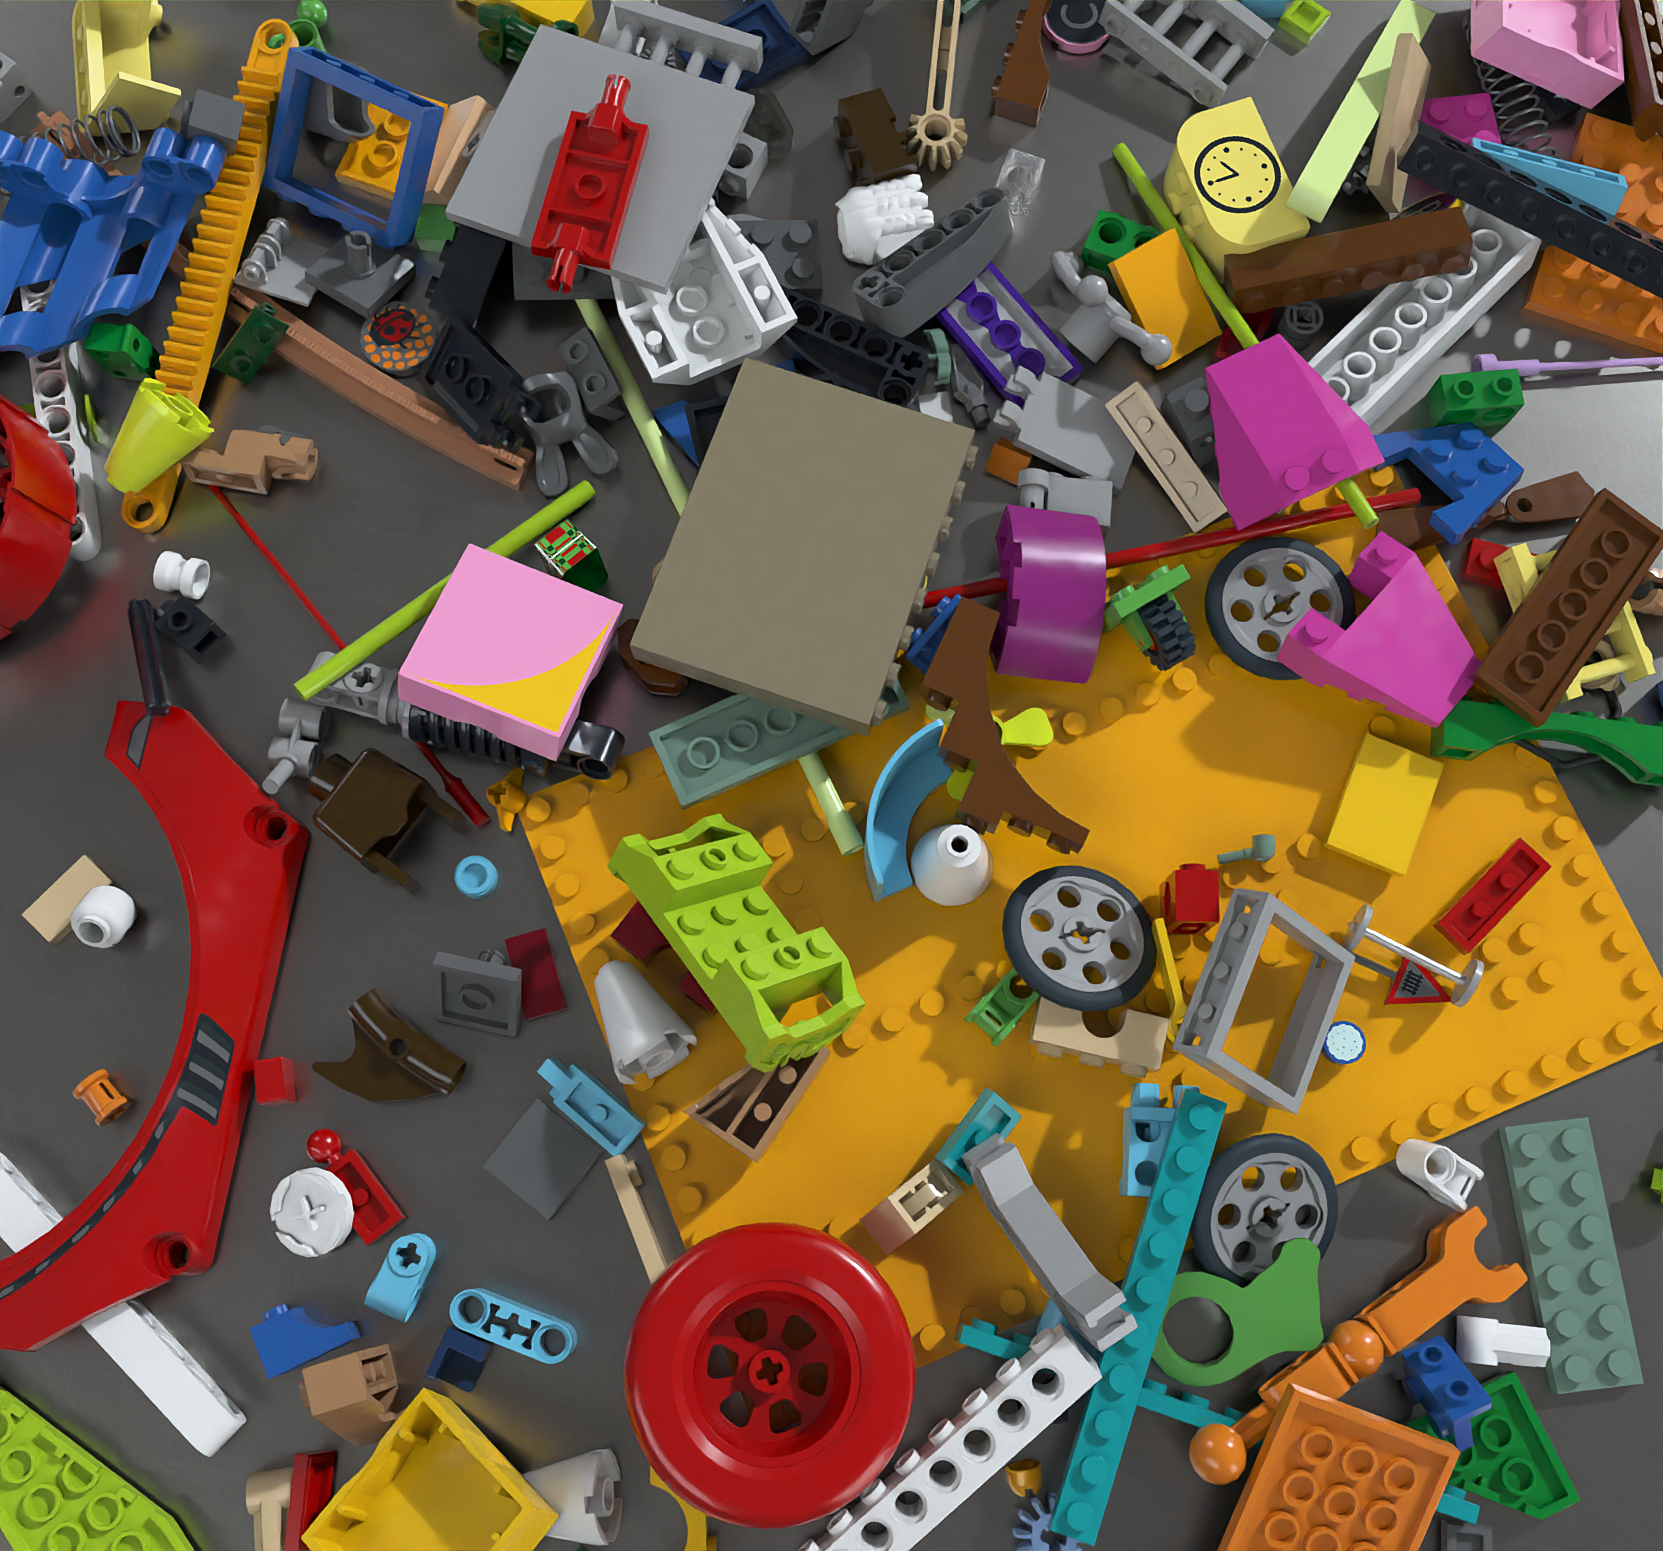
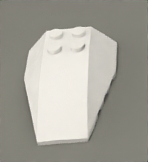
M712 197L666 295L611 276L619 317L653 383L692 385L742 364L745 357L753 359L762 355L797 322V316L763 253L754 243L751 245L741 234V229L731 218L727 219L715 206V201Z

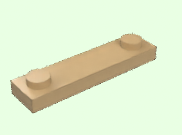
M1139 381L1134 382L1105 404V407L1194 533L1227 511L1218 492Z
M619 1154L605 1160V1164L652 1285L658 1275L667 1267V1264L637 1186L644 1184L635 1160L627 1162L625 1155Z

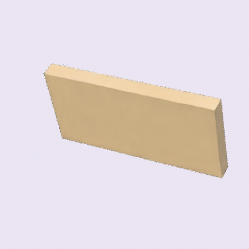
M1399 33V36H1397L1366 180L1367 187L1387 213H1400L1408 174L1397 169V154L1417 120H1420L1431 70V64L1413 33Z

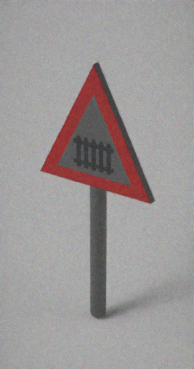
M1350 952L1355 956L1354 962L1393 979L1383 1005L1451 1002V997L1426 968L1404 957L1396 972L1354 952Z

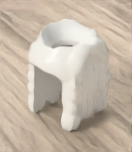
M909 174L901 179L894 178L889 182L881 181L877 185L854 187L849 189L847 194L835 204L839 207L837 214L838 238L842 244V253L849 261L875 265L925 229L934 227L933 212L924 209L928 207V196L918 192L922 187L920 175Z

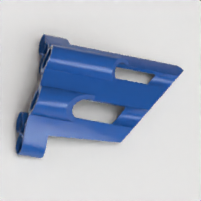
M160 127L154 131L137 175L119 176L109 175L102 167L87 160L67 159L62 161L64 156L61 150L45 139L32 137L28 139L26 144H23L14 135L0 130V187L12 193L0 219V352L19 351L28 359L59 349L88 337L95 317L108 313H118L126 317L152 300L197 196L212 190L217 183L227 157L225 146L216 139L206 135H196L192 138L191 142H188L180 133L169 128ZM152 237L138 274H123L112 277L121 253ZM57 279L43 313L20 311L4 316L16 287Z

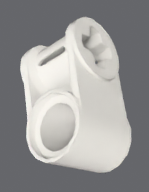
M1408 1139L1403 1142L1398 1148L1396 1155L1398 1169L1403 1175L1428 1191V1194L1438 1202L1459 1212H1465L1467 1208L1465 1200L1475 1180H1481L1484 1175L1482 1170L1462 1159L1449 1148L1418 1139Z

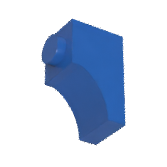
M286 1304L264 1312L260 1315L263 1322L249 1328L268 1379L282 1376L363 1337L357 1321L346 1322L336 1326L324 1325L310 1319L303 1307L288 1310Z

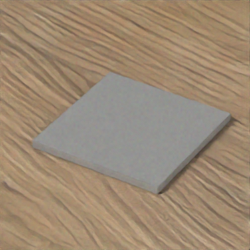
M540 24L445 209L447 219L531 248L532 238L571 110L588 113L595 108L597 103L601 102L607 76L616 74L615 86H617L619 75L624 76L631 83V89L628 92L623 109L625 116L632 122L648 125L649 138L611 270L582 264L578 265L666 295L755 105V96Z

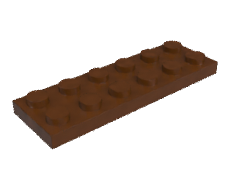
M1603 488L1596 493L1474 669L1469 679L1535 728L1544 725L1662 551L1663 530L1608 489Z

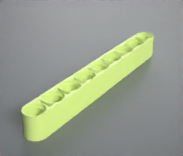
M1411 0L1400 1L1299 177L1285 207L1318 223L1322 222L1381 115L1397 36H1399V33H1413L1420 45L1436 15L1435 11Z

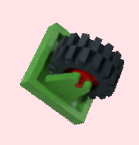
M1181 564L1172 570H1169L1167 565H1164L1146 576V580L1135 587L1136 591L1132 585H1129L1111 596V600L1105 603L1101 633L1105 634L1123 624L1145 657L1149 656L1150 663L1153 666L1157 665V668L1161 671H1166L1194 655V650H1196V645L1193 643L1195 641L1194 635L1189 632L1191 627L1173 595L1176 590L1191 578L1184 565Z

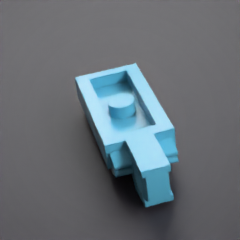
M553 1056L548 1058L537 1071L554 1086L549 1092L555 1099L553 1103L613 1156L623 1154L647 1125L641 1117L592 1074L576 1063L567 1067L558 1058Z

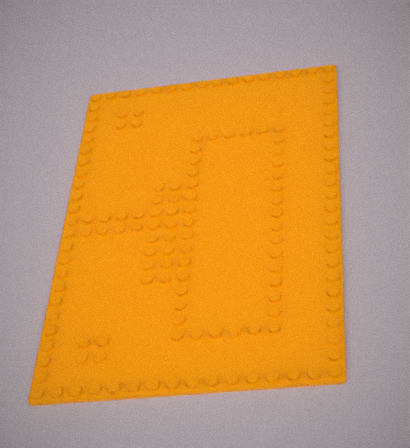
M1393 464L1376 472L1371 468L1352 477V480L1365 498L1406 490ZM1334 484L1288 506L1280 515L1275 513L1263 520L1342 504L1347 501ZM1412 504V505L1403 506V507H1398V508L1389 509V510L1405 509V508H1414L1415 505ZM1356 516L1263 537H1289L1306 541L1330 556L1348 578L1358 556L1374 539L1377 524L1369 529H1365ZM1230 517L1202 528L1196 533L1192 532L1182 537L1234 527V524ZM1259 538L1106 570L1105 603L1111 600V596L1129 585H1132L1136 591L1135 587L1145 581L1146 576L1164 565H1167L1169 570H1172L1183 564L1191 578L1176 590L1173 595L1191 627L1189 632L1194 635L1195 641L1193 643L1196 645V650H1194V655L1166 671H1161L1157 668V665L1153 666L1150 663V657H1145L1123 624L1105 634L1101 633L1089 680L1083 684L996 674L989 655L987 686L991 714L999 718L1002 723H1005L1029 708H1040L1046 713L1053 731V739L1045 747L1004 744L1003 747L1013 766L1036 794L1060 814L1089 829L1090 832L1078 854L1070 851V854H1063L1049 848L1046 845L1047 840L1037 835L1031 834L1030 837H1025L1014 833L1007 828L1008 823L1000 819L994 834L986 831L984 835H980L986 841L992 853L993 875L986 890L970 903L942 906L927 899L916 887L911 872L913 849L926 832L941 825H961L962 820L955 817L961 801L949 795L946 787L947 783L936 789L925 799L910 822L906 839V858L913 886L876 903L869 889L865 873L864 847L851 855L842 856L827 825V818L798 760L683 810L654 746L620 758L612 777L608 780H596L584 774L577 775L527 795L523 808L518 812L608 1049L609 1044L594 981L599 975L598 971L600 968L614 960L632 963L688 1025L697 1039L695 1046L691 1043L686 1046L690 1054L667 1072L652 1079H649L647 1074L643 1073L634 1076L637 1083H622L631 1109L647 1123L641 1131V1135L685 1249L687 1250L699 1241L720 1231L757 1222L799 1224L815 1228L836 1237L863 1255L878 1270L899 1301L912 1337L915 1370L968 1347V1345L954 1340L959 1322L971 1325L972 1319L976 1318L998 1326L996 1332L998 1334L1043 1314L1050 1298L987 1209L975 1183L972 1186L966 1184L948 1168L946 1169L957 1181L964 1193L915 1235L888 1255L884 1253L859 1220L935 1159L936 1154L985 1088L994 1091L1022 1116L1004 1140L1005 1143L1011 1142L1017 1147L1034 1185L1095 1269L1111 1283H1114L1125 1276L1149 1198L1119 1196V1178H1122L1123 1108L1130 1107L1133 1084H1159L1160 1108H1173V1086L1176 1085L1199 1086L1200 1094L1227 1103L1209 1166L1218 1155L1234 1143L1254 1135L1277 1133L1293 1136L1309 1144L1324 1159L1334 1178L1335 1185L1396 1159L1398 1148L1408 1139H1418L1433 1143L1663 1042V978L1549 762L1515 743H1507L1488 750L1471 761L1430 756L1431 726L1385 710L1386 705L1364 697L1359 701L1348 697L1347 691L1328 684L1320 687L1309 683L1304 678L1297 680H1273L1254 675L1235 664L1222 652L1212 637L1206 620L1205 594L1208 581L1217 564L1231 550L1248 541ZM1436 545L1414 551L1480 662L1488 651L1489 646ZM1286 564L1283 567V573L1288 580L1293 582L1303 580V570L1298 565ZM1248 569L1244 571V579L1250 586L1260 587L1264 585L1265 579L1259 570ZM1351 586L1355 597L1357 619L1372 600ZM1317 593L1310 596V604L1314 610L1318 612L1329 610L1330 602L1326 596ZM1294 595L1286 603H1276L1271 613L1264 620L1269 619L1274 613L1285 612L1290 602L1297 595ZM1237 603L1231 606V614L1235 620L1246 622L1252 618V613L1246 605ZM1265 633L1257 637V644L1264 652L1270 653L1277 650L1278 643L1274 636ZM908 649L907 651L899 650L895 663L901 665L897 679L910 703V710L881 722L880 726H872L868 737L856 733L817 751L845 810L851 815L863 842L865 840L870 800L881 772L904 742L923 727L933 722L925 714V698L919 696L921 684L926 674L905 658V655L909 652ZM1476 683L1465 694L1472 697L1474 702L1488 703L1494 701V697ZM943 727L939 746L947 731V727ZM1366 733L1444 763L1406 875L1402 878L1323 847L1362 737ZM1527 740L1542 749L1538 740ZM720 813L727 823L750 832L772 860L773 865L760 886L795 932L801 934L823 927L849 961L858 994L866 1004L848 1030L825 1046L830 1050V1058L759 1164L683 1112L748 1063L744 1057L747 1052L746 1048L719 1011L713 1018L679 991L678 985L685 978L689 969L674 949L660 952L649 966L646 967L617 945L610 937L638 900L629 886L613 876L607 867L623 837L641 834L650 841L682 833L702 818ZM1266 834L1275 836V853L1269 861L1258 862L1252 859H1244L1221 865L1218 863L1217 855L1252 848V836ZM1521 837L1552 867L1470 953L1463 955L1432 925L1514 840ZM1198 863L1204 864L1205 870L1218 871L1220 922L1202 936L1168 935L1184 1003L1187 1006L1190 1004L1235 888L1269 892L1340 946H1342L1343 939L1348 930L1347 923L1352 922L1358 910L1364 904L1373 907V915L1368 928L1460 974L1473 959L1484 963L1483 974L1477 986L1478 989L1475 990L1463 1007H1457L1451 1002L1383 1005L1393 979L1354 962L1331 1024L1339 1021H1348L1358 1026L1366 1040L1364 1054L1353 1063L1337 1065L1327 1060L1322 1052H1320L1298 1114L1263 1106L1172 1049L1174 1043H1170L1167 1038L1165 1039L1160 1070L1154 1073L1147 1072L1146 1078L1120 1073L1121 1066L1106 1062L1104 1068L1083 1065L1078 1062L1079 1056L1063 1052L1062 1058L1039 1054L1036 1052L1038 1046L1027 1044L1037 999L1020 1017V1022L996 1048L991 1044L992 1038L974 1022L968 1023L964 1020L987 992H991L1004 976L1014 968L1006 952L1002 933L1004 909L1011 894L1023 880L1031 875L1056 866H1082L1098 870L1115 878L1141 902L1152 924L1155 919L1160 918L1159 885L1174 870H1179V865ZM1067 891L1057 893L1058 900L1063 906L1068 908L1077 907L1078 904L1074 895ZM1099 905L1097 907V912L1103 920L1108 922L1117 920L1116 913L1111 907L1106 905ZM1246 906L1243 913L1249 914L1251 909ZM1041 915L1030 916V923L1036 930L1042 932L1050 930L1049 921ZM1271 923L1221 1050L1266 1080L1268 1079L1314 956ZM1077 930L1072 934L1073 938H1080L1083 944L1088 939L1086 936H1079ZM1362 937L1359 944L1352 951L1396 972L1403 958ZM1117 942L1110 944L1111 953L1116 958L1121 960L1130 958L1129 950L1125 945ZM1050 952L1042 954V961L1046 967L1052 970L1062 969V961L1056 954ZM1157 958L1149 982L1136 997L1124 1005L1105 1011H1082L1083 1024L1092 1035L1099 1038L1112 1037L1117 1030L1120 1014L1126 1009L1169 1019L1170 1011ZM1325 958L1322 962L1321 969L1325 968L1327 962ZM1084 967L1082 969L1083 976L1089 983L1101 984L1103 982V977L1096 968ZM1428 970L1451 997L1456 983ZM1015 977L1010 981L1009 988L1013 996L1025 999L1031 995L1032 988L1021 977ZM821 993L793 1003L780 1023L790 1027L800 1020L807 1021L820 1016L833 1006L826 996ZM985 1013V1014H986L989 1018H991L998 1026H1000L991 1016H989L987 1013ZM1195 1036L1193 1045L1198 1046L1201 1037ZM1256 1166L1249 1167L1244 1171L1241 1179L1244 1188L1251 1187L1256 1182L1258 1177ZM1289 1167L1282 1173L1280 1178L1282 1188H1288L1294 1183L1296 1179L1294 1167ZM1232 1203L1224 1205L1219 1210L1218 1222L1220 1225L1227 1224L1233 1218L1234 1206ZM1265 1207L1263 1209L1264 1216H1266V1212L1270 1210V1208ZM1190 1230L1183 1252L1194 1248ZM761 1308L747 1311L735 1318V1327L747 1342L756 1341L763 1338L766 1334V1314ZM796 1314L791 1315L787 1319L782 1332V1340L793 1350H798L808 1344L815 1336L814 1329ZM723 1346L733 1374H735L738 1356L734 1351ZM766 1357L761 1360L762 1368L756 1371L757 1378L763 1377L768 1383L774 1381L773 1372L779 1369V1364L769 1362ZM817 1362L801 1366L798 1375V1386L813 1396L822 1395L827 1381L826 1364ZM740 1391L750 1416L754 1406L753 1400L743 1391ZM789 1399L777 1401L769 1408V1425L772 1432L801 1420L800 1413Z

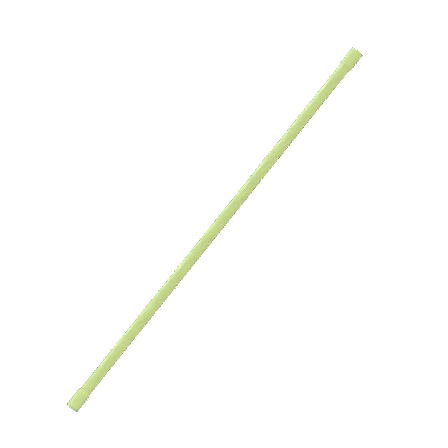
M575 299L588 328L592 330L623 389L621 396L681 517L690 495L683 476L596 299ZM817 751L798 759L827 818V825L842 856H848L861 850L865 844L851 815L845 810Z

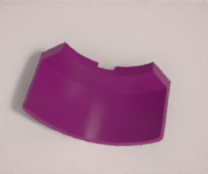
M1006 504L995 536L999 555L1000 579L1007 580L1006 601L998 600L997 612L1000 615L989 649L995 673L1081 684L1086 683L1089 680L1097 655L1106 599V558L1099 522L1097 518L1088 515Z

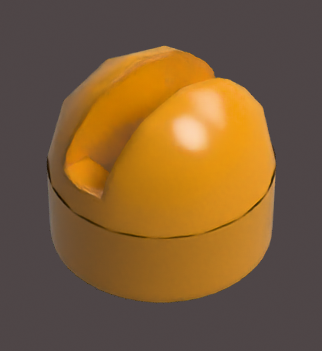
M1023 1459L1006 1466L1005 1471L1008 1484L1016 1495L1026 1497V1489H1031L1033 1495L1038 1494L1043 1484V1473L1039 1460Z

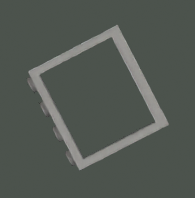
M1235 888L1172 1049L1263 1106L1298 1114L1353 966L1355 956L1269 892ZM1246 906L1251 909L1249 914L1243 913ZM1271 923L1314 956L1268 1079L1266 1080L1221 1050ZM1325 958L1327 960L1325 968L1321 969L1322 962ZM1195 1036L1201 1037L1198 1046L1193 1045Z

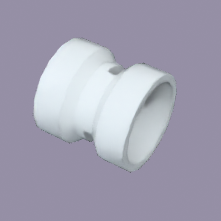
M164 551L156 562L153 582L159 590L166 592L180 590L181 594L185 597L199 599L203 596L208 586L210 567L209 563L205 560L191 558L187 561L179 553Z

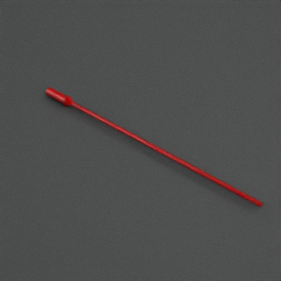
M206 484L340 651L347 646L219 487ZM415 741L414 744L441 776L445 786L444 791L446 793L449 792L477 828L485 825L490 817L463 785L462 779L449 773L425 743Z

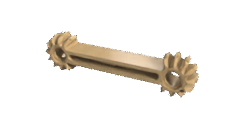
M938 0L926 114L923 116L911 114L909 127L904 130L908 142L906 144L907 155L915 154L919 161V166L928 162L929 169L932 172L936 169L938 163H941L948 170L951 166V159L960 160L963 153L962 147L967 145V134L963 132L965 130L963 118L952 119L950 117L961 0H955L953 22L950 27L942 25L945 0ZM944 72L947 74L944 107L942 110L937 111L934 109L936 79L938 73ZM932 134H939L944 138L939 141H932L927 137Z

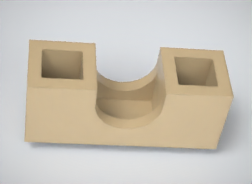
M1039 995L1035 1005L1027 1044L1038 1046L1036 1052L1045 1056L1062 1058V1054L1065 1052L1079 1056L1078 1062L1083 1065L1104 1068L1106 1062L1121 1066L1120 1073L1146 1078L1147 1072L1154 1073L1160 1070L1169 1019L1126 1009L1120 1014L1115 1034L1109 1038H1099L1092 1035L1085 1028L1082 1020V1011L1061 1007Z

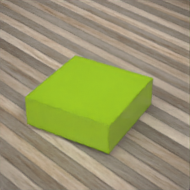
M1295 0L1280 17L1277 26L1305 45H1308L1326 24L1331 12L1313 0Z

